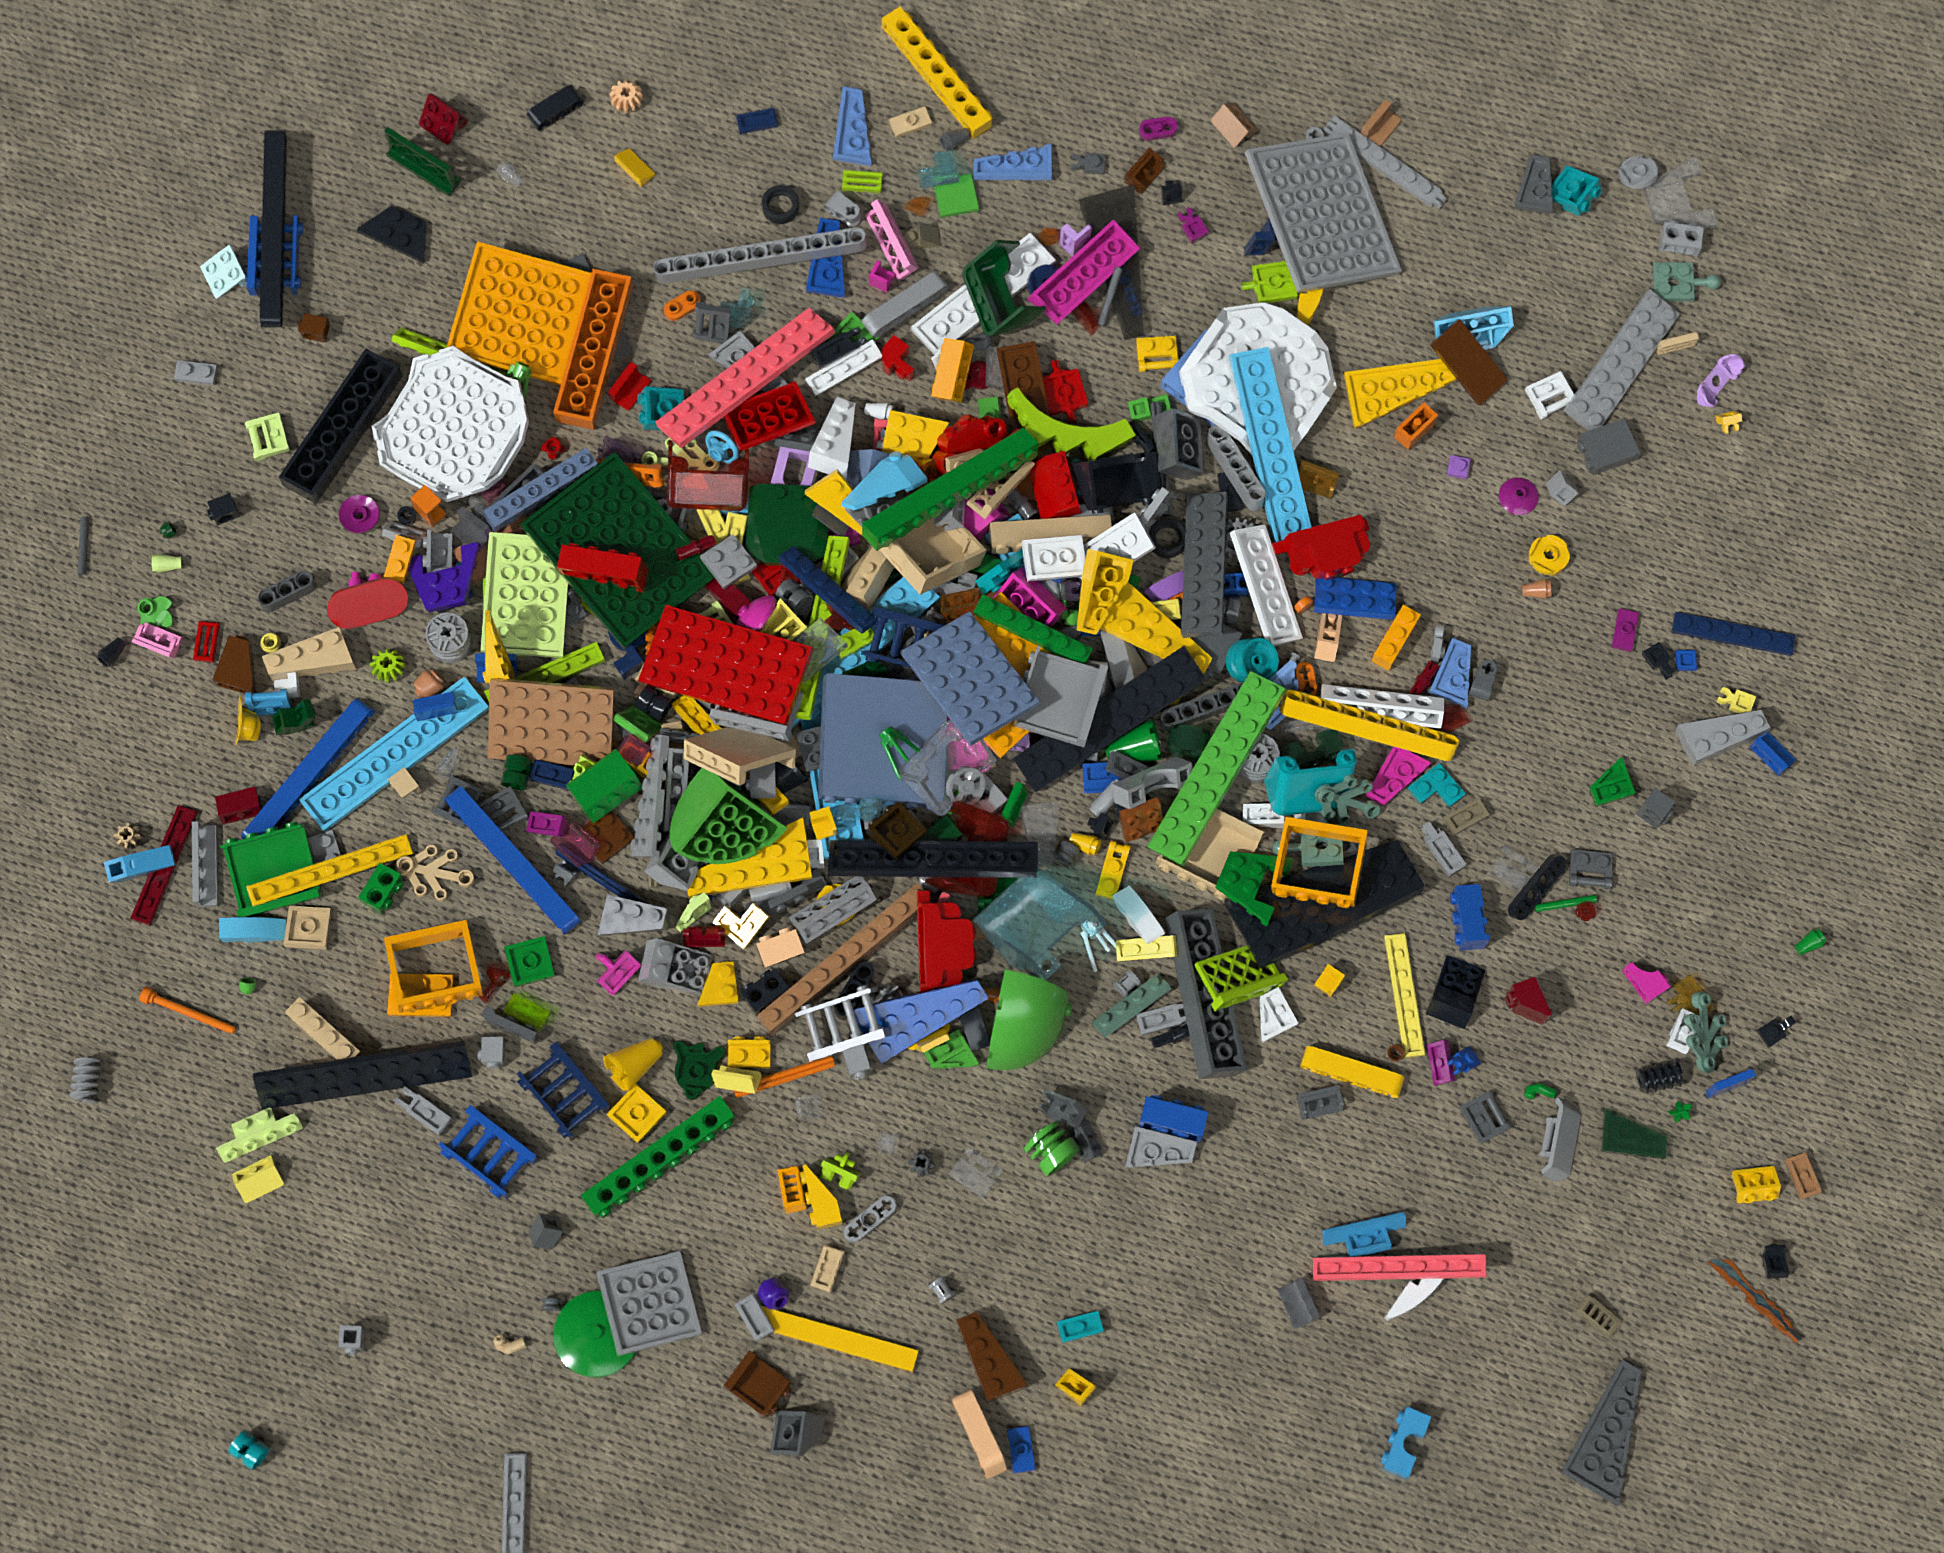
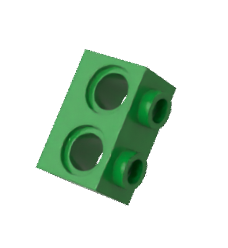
M379 862L358 899L364 905L383 914L384 910H389L393 903L392 897L395 892L399 893L404 885L402 875ZM393 877V881L390 884H383L385 878ZM375 895H382V899L379 902L372 901Z

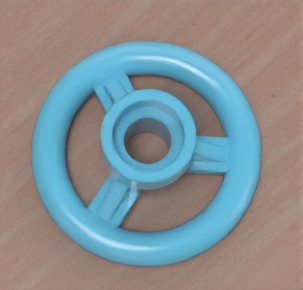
M717 430L707 433L705 442L708 453L713 460L728 464L735 463L738 460V447L728 435ZM714 436L722 438L726 442L718 441ZM729 448L733 451V457L728 458L727 454Z

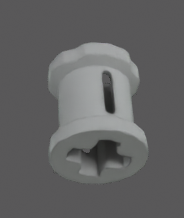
M1128 970L1124 977L1118 982L1115 981L1113 983V986L1123 997H1126L1128 992L1141 982L1132 971Z
M945 1276L938 1278L928 1286L930 1290L933 1289L940 1299V1305L956 1295V1292L952 1291L945 1282ZM940 1286H941L942 1289L944 1290L945 1294H943V1292H942L941 1289L939 1288Z

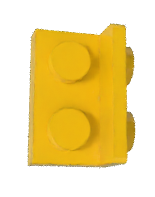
M738 1036L733 1037V1040H728V1067L770 1069L771 1043L770 1040H766V1037H754V1040H745V1037Z
M1774 1166L1732 1171V1178L1737 1191V1203L1771 1201L1779 1198L1781 1185Z

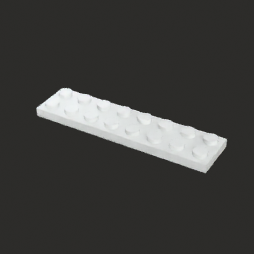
M1031 233L1019 241L1020 245L1008 254L1011 268L1004 276L1012 298L1027 286L1028 276L1036 267L1044 264L1054 265L1056 263L1054 257ZM964 284L911 326L912 332L934 355L941 348L944 338L960 340L980 324L966 285Z

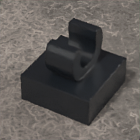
M1173 180L1165 181V185L1161 186L1163 205L1182 203L1181 183L1174 184Z
M1100 813L1098 819L1090 817L1087 825L1091 826L1090 829L1093 830L1099 839L1107 840L1113 821L1108 814Z

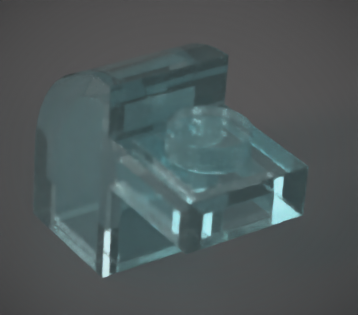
M742 289L737 305L725 301L721 302L720 307L731 308L729 329L743 328L752 320L753 313L751 307L754 298L751 297L750 289Z

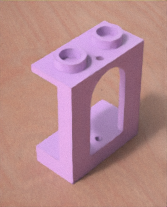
M780 447L771 484L786 485L783 481V475L788 458L807 462L803 480L799 485L812 486L816 470L808 468L810 452Z

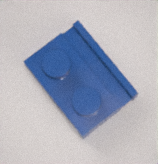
M1107 762L1082 764L1084 794L1101 793L1116 778L1118 780L1123 779L1105 771Z

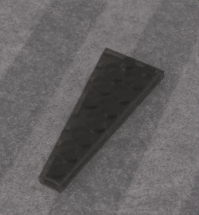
M1134 185L1078 199L1085 225L1092 227L1091 239L1114 220L1138 245ZM1139 250L1120 267L1123 270L1112 302L1124 340L1143 336L1144 333ZM1112 275L1105 281L1107 290L1109 288Z

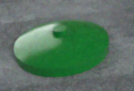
M589 1291L574 1297L558 1314L553 1332L554 1345L562 1362L575 1373L590 1378L607 1377L623 1369L636 1352L621 1356L617 1355L601 1291Z

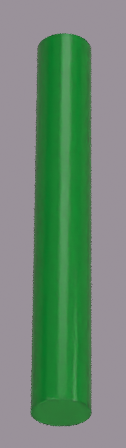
M1596 895L1540 903L1535 906V912L1596 903L1597 898Z

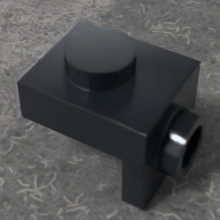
M1771 1244L1764 1247L1762 1261L1767 1279L1788 1278L1789 1269L1785 1257L1787 1250L1785 1244Z

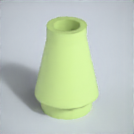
M159 553L152 555V572L162 573L181 569V557Z

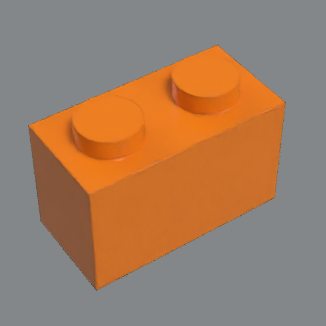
M1423 402L1396 428L1394 438L1409 450L1435 425L1438 414Z

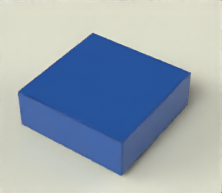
M1675 650L1676 671L1697 670L1696 650Z

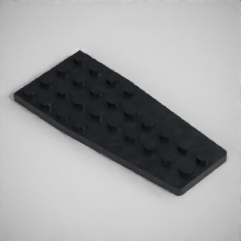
M1392 841L1365 851L1355 907L1342 908L1335 903L1324 905L1311 899L1301 901L1293 896H1287L1286 898L1278 897L1275 893H1272V881L1261 885L1255 896V900L1275 907L1267 926L1263 925L1258 917L1246 912L1247 909L1238 902L1234 903L1232 900L1227 899L1225 900V906L1259 968H1263L1314 947L1424 891V883L1400 843ZM1358 853L1344 858V865L1315 866L1290 874L1287 877H1282L1281 884L1349 896Z

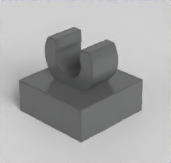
M564 860L555 865L553 872L556 874L553 880L556 882L561 876L564 878L562 887H566L571 881L577 879L581 871Z

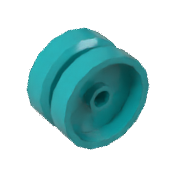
M1249 638L1237 640L1227 651L1226 667L1230 676L1237 682H1244L1250 671L1269 680L1278 668V652L1274 645L1266 639Z

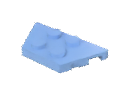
M1290 660L1269 680L1284 687L1286 690L1298 691V679L1295 678L1294 668H1297L1296 662ZM1281 702L1265 728L1271 730L1286 717L1279 711Z

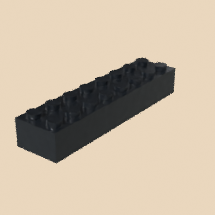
M367 348L364 350L279 475V479L284 487L317 505L403 377L398 365Z

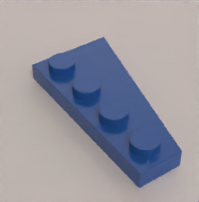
M820 218L817 234L840 230L839 221ZM837 241L834 244L839 245L841 241ZM818 244V245L815 246V248H820V247H822L823 245H822V244ZM842 255L811 260L806 292L845 298Z

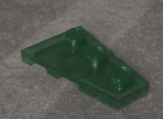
M1607 1109L1604 1110L1601 1152L1663 1160L1666 1158L1667 1137L1644 1126L1641 1127L1624 1117L1621 1118Z

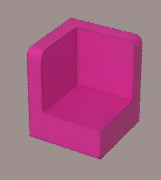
M877 260L869 274V285L887 293L896 274L882 268L881 261Z

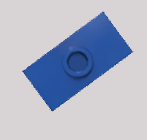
M1029 1426L1008 1429L1007 1433L1014 1474L1035 1471Z

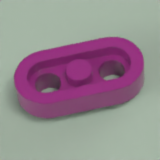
M1169 116L1144 120L1139 126V135L1147 141L1169 138L1176 134L1178 124L1174 118ZM1168 126L1171 130L1167 131L1164 128ZM1149 129L1152 131V133L1149 134L1145 131Z

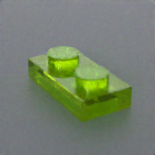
M513 993L504 1009V1013L539 1031H542L551 1014L550 1011Z

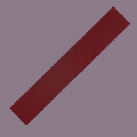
M180 805L176 808L160 846L171 845L176 865L192 829V822H195L198 815L197 811ZM176 865L149 873L130 917L131 920L151 926Z

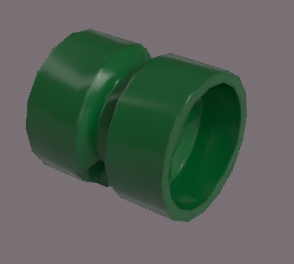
M507 755L504 765L506 771L502 774L500 784L506 788L511 786L515 790H526L529 779L526 774L530 773L532 760L520 755Z

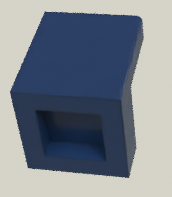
M632 645L625 649V656L614 662V666L623 679L639 671L644 664Z

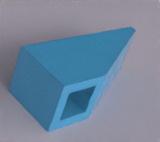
M171 845L104 862L108 881L116 883L176 865Z

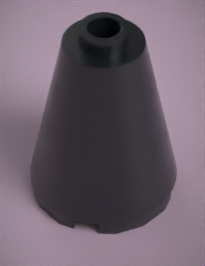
M775 762V786L782 794L809 780L805 773L797 766L796 762L794 769Z

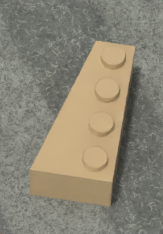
M339 627L262 656L272 681L288 679L287 673L296 672L299 678L323 673L356 670Z

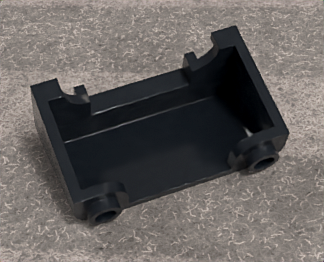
M1156 451L1131 453L1071 463L1072 472L1087 511H1092V514L1104 513V509L1107 507L1142 502L1143 506L1150 505L1157 489L1161 490Z

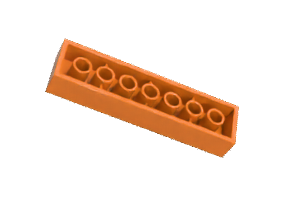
M598 269L592 270L553 411L555 422L591 430L595 429L633 289V282L630 276Z

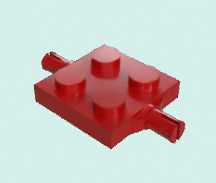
M1053 360L1051 365L1054 372L1042 377L1050 416L1061 413L1067 414L1069 424H1072V422L1076 423L1074 411L1088 407V400L1078 368L1061 370L1059 360Z

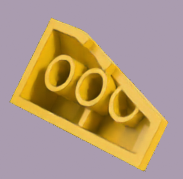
M1087 550L1082 574L1077 621L1078 631L1097 635L1109 614V609L1117 601L1118 594L1123 586H1126L1129 581L1134 560L1096 550Z
M486 610L484 681L486 684H490L491 678L515 680V671L491 612Z

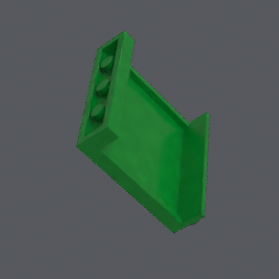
M298 821L285 824L286 828L278 830V827L266 829L265 834L258 835L257 832L245 835L246 839L238 841L237 838L225 840L226 844L220 845V849L224 850L239 908V910H236L238 917H249L323 897L321 887L318 885L253 907L246 888L247 886L315 864L304 824L298 825Z

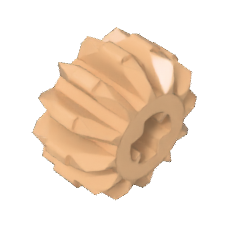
M627 79L625 83H621L618 80V86L612 85V92H610L611 104L613 107L616 106L618 111L624 108L626 114L629 108L634 112L635 106L640 107L641 100L643 99L641 87L636 86L635 81L629 84Z

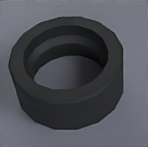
M776 185L769 188L763 194L762 209L766 219L779 225L787 224L794 220L798 215L799 201L793 189L784 185ZM787 196L792 202L791 209L783 214L772 212L769 208V202L773 197Z
M1164 518L1155 522L1149 533L1156 547L1152 552L1162 558H1174L1180 555L1185 548L1186 529L1183 524L1171 518ZM1163 528H1172L1177 531L1179 535L1177 546L1170 549L1159 546L1156 542L1158 531Z

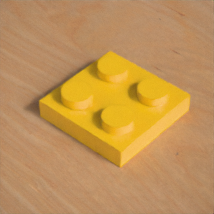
M635 1084L606 1115L638 1144L667 1112Z

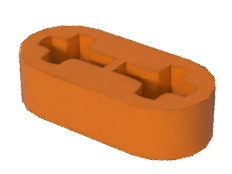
M1307 662L1299 663L1295 669V678L1298 679L1299 686L1298 691L1303 692L1305 684H1308L1309 690H1313L1310 695L1316 696L1317 685L1312 665ZM1302 668H1305L1306 671H1309L1306 676L1307 679L1305 680L1303 673H1299L1301 672Z

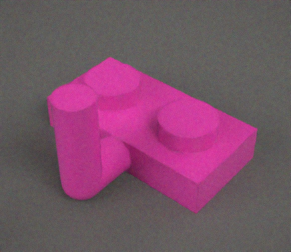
M624 951L614 962L603 953L599 952L595 955L596 960L602 962L608 968L598 978L597 982L612 996L641 966L627 951Z

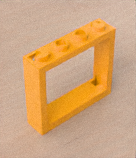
M1285 817L1271 885L1272 893L1283 898L1293 896L1301 901H1308V899L1316 900L1317 903L1324 905L1335 903L1342 908L1355 907L1368 840V830ZM1291 832L1360 843L1349 896L1281 884Z
M467 920L384 937L399 1013L409 1011L413 1013L423 1008L433 1009L437 1005L445 1003L451 1005L459 1000H473V997L483 995ZM464 937L474 983L403 998L393 952Z

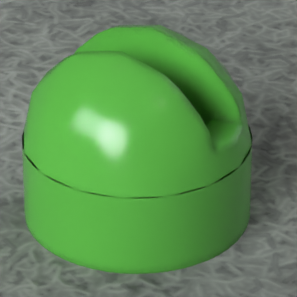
M241 978L239 981L240 991L245 995L253 993L256 989L257 981L253 978Z

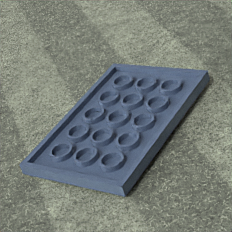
M970 611L901 651L903 658L970 746L1039 706V700Z

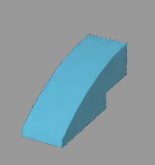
M259 917L219 918V939L222 942L284 940L286 919Z

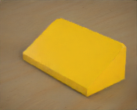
M630 148L614 155L615 162L641 187L656 175Z

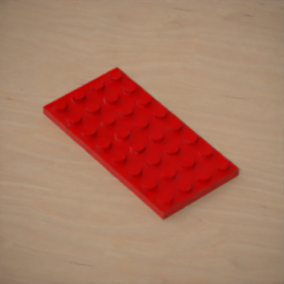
M665 605L638 681L646 685L787 726L814 648Z

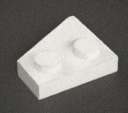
M1279 987L1260 996L1262 1043L1299 1024Z

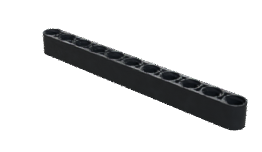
M265 130L260 280L261 328L283 326L287 165L286 130Z

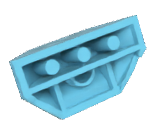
M1511 306L1481 307L1450 313L1434 320L1436 338L1453 322L1460 319L1484 350L1495 348L1514 326Z

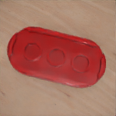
M383 577L340 589L334 592L328 601V617L333 624L343 629H352L395 617L406 608L408 602L407 590L401 582L390 577Z

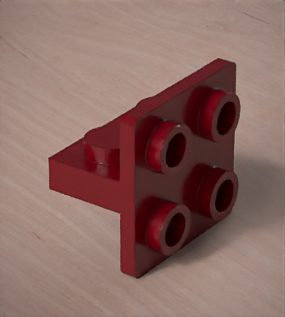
M430 93L427 96L418 124L440 141L449 145L454 133L464 128L468 120L461 116L460 112L433 93Z

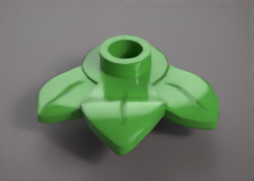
M163 596L155 599H142L137 607L138 613L141 615L140 624L144 625L146 622L156 627L172 626L173 618L168 611L172 602ZM147 605L151 606V610L149 612L146 611Z

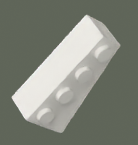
M836 397L811 448L808 468L830 474L838 469L846 479L856 403Z

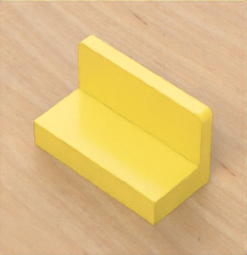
M720 1066L719 1070L712 1071L716 1088L753 1094L756 1093L762 1077L758 1071Z
M271 1155L232 1174L234 1184L245 1203L284 1185Z

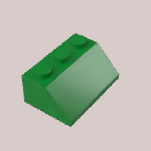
M617 749L566 784L581 811L593 824L642 789L637 776Z

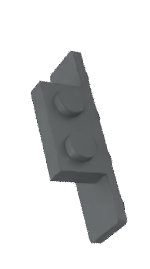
M815 869L811 871L812 879L790 882L791 890L772 899L759 902L751 901L745 904V908L748 910L752 903H756L769 915L776 912L781 913L788 906L803 902L808 896L822 890L827 884L820 870Z

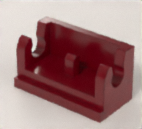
M255 786L215 796L218 816L223 825L256 817L262 809L260 797Z

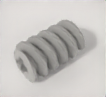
M88 1057L74 1060V1064L77 1067L73 1068V1072L77 1075L72 1076L71 1080L76 1083L71 1084L70 1088L74 1091L69 1094L70 1098L74 1099V1101L96 1103V1100L91 1098V1096L97 1095V1092L92 1090V1087L99 1085L93 1082V1079L100 1077L94 1071L101 1069V1067L95 1065L96 1062L101 1060Z

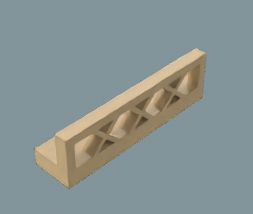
M1027 461L1017 469L1016 473L1005 474L1003 477L1006 478L1005 484H999L998 480H995L994 484L990 483L985 489H980L967 502V505L986 519L1023 481L1035 463ZM987 489H995L996 493L988 495ZM984 500L985 506L982 508L974 501Z

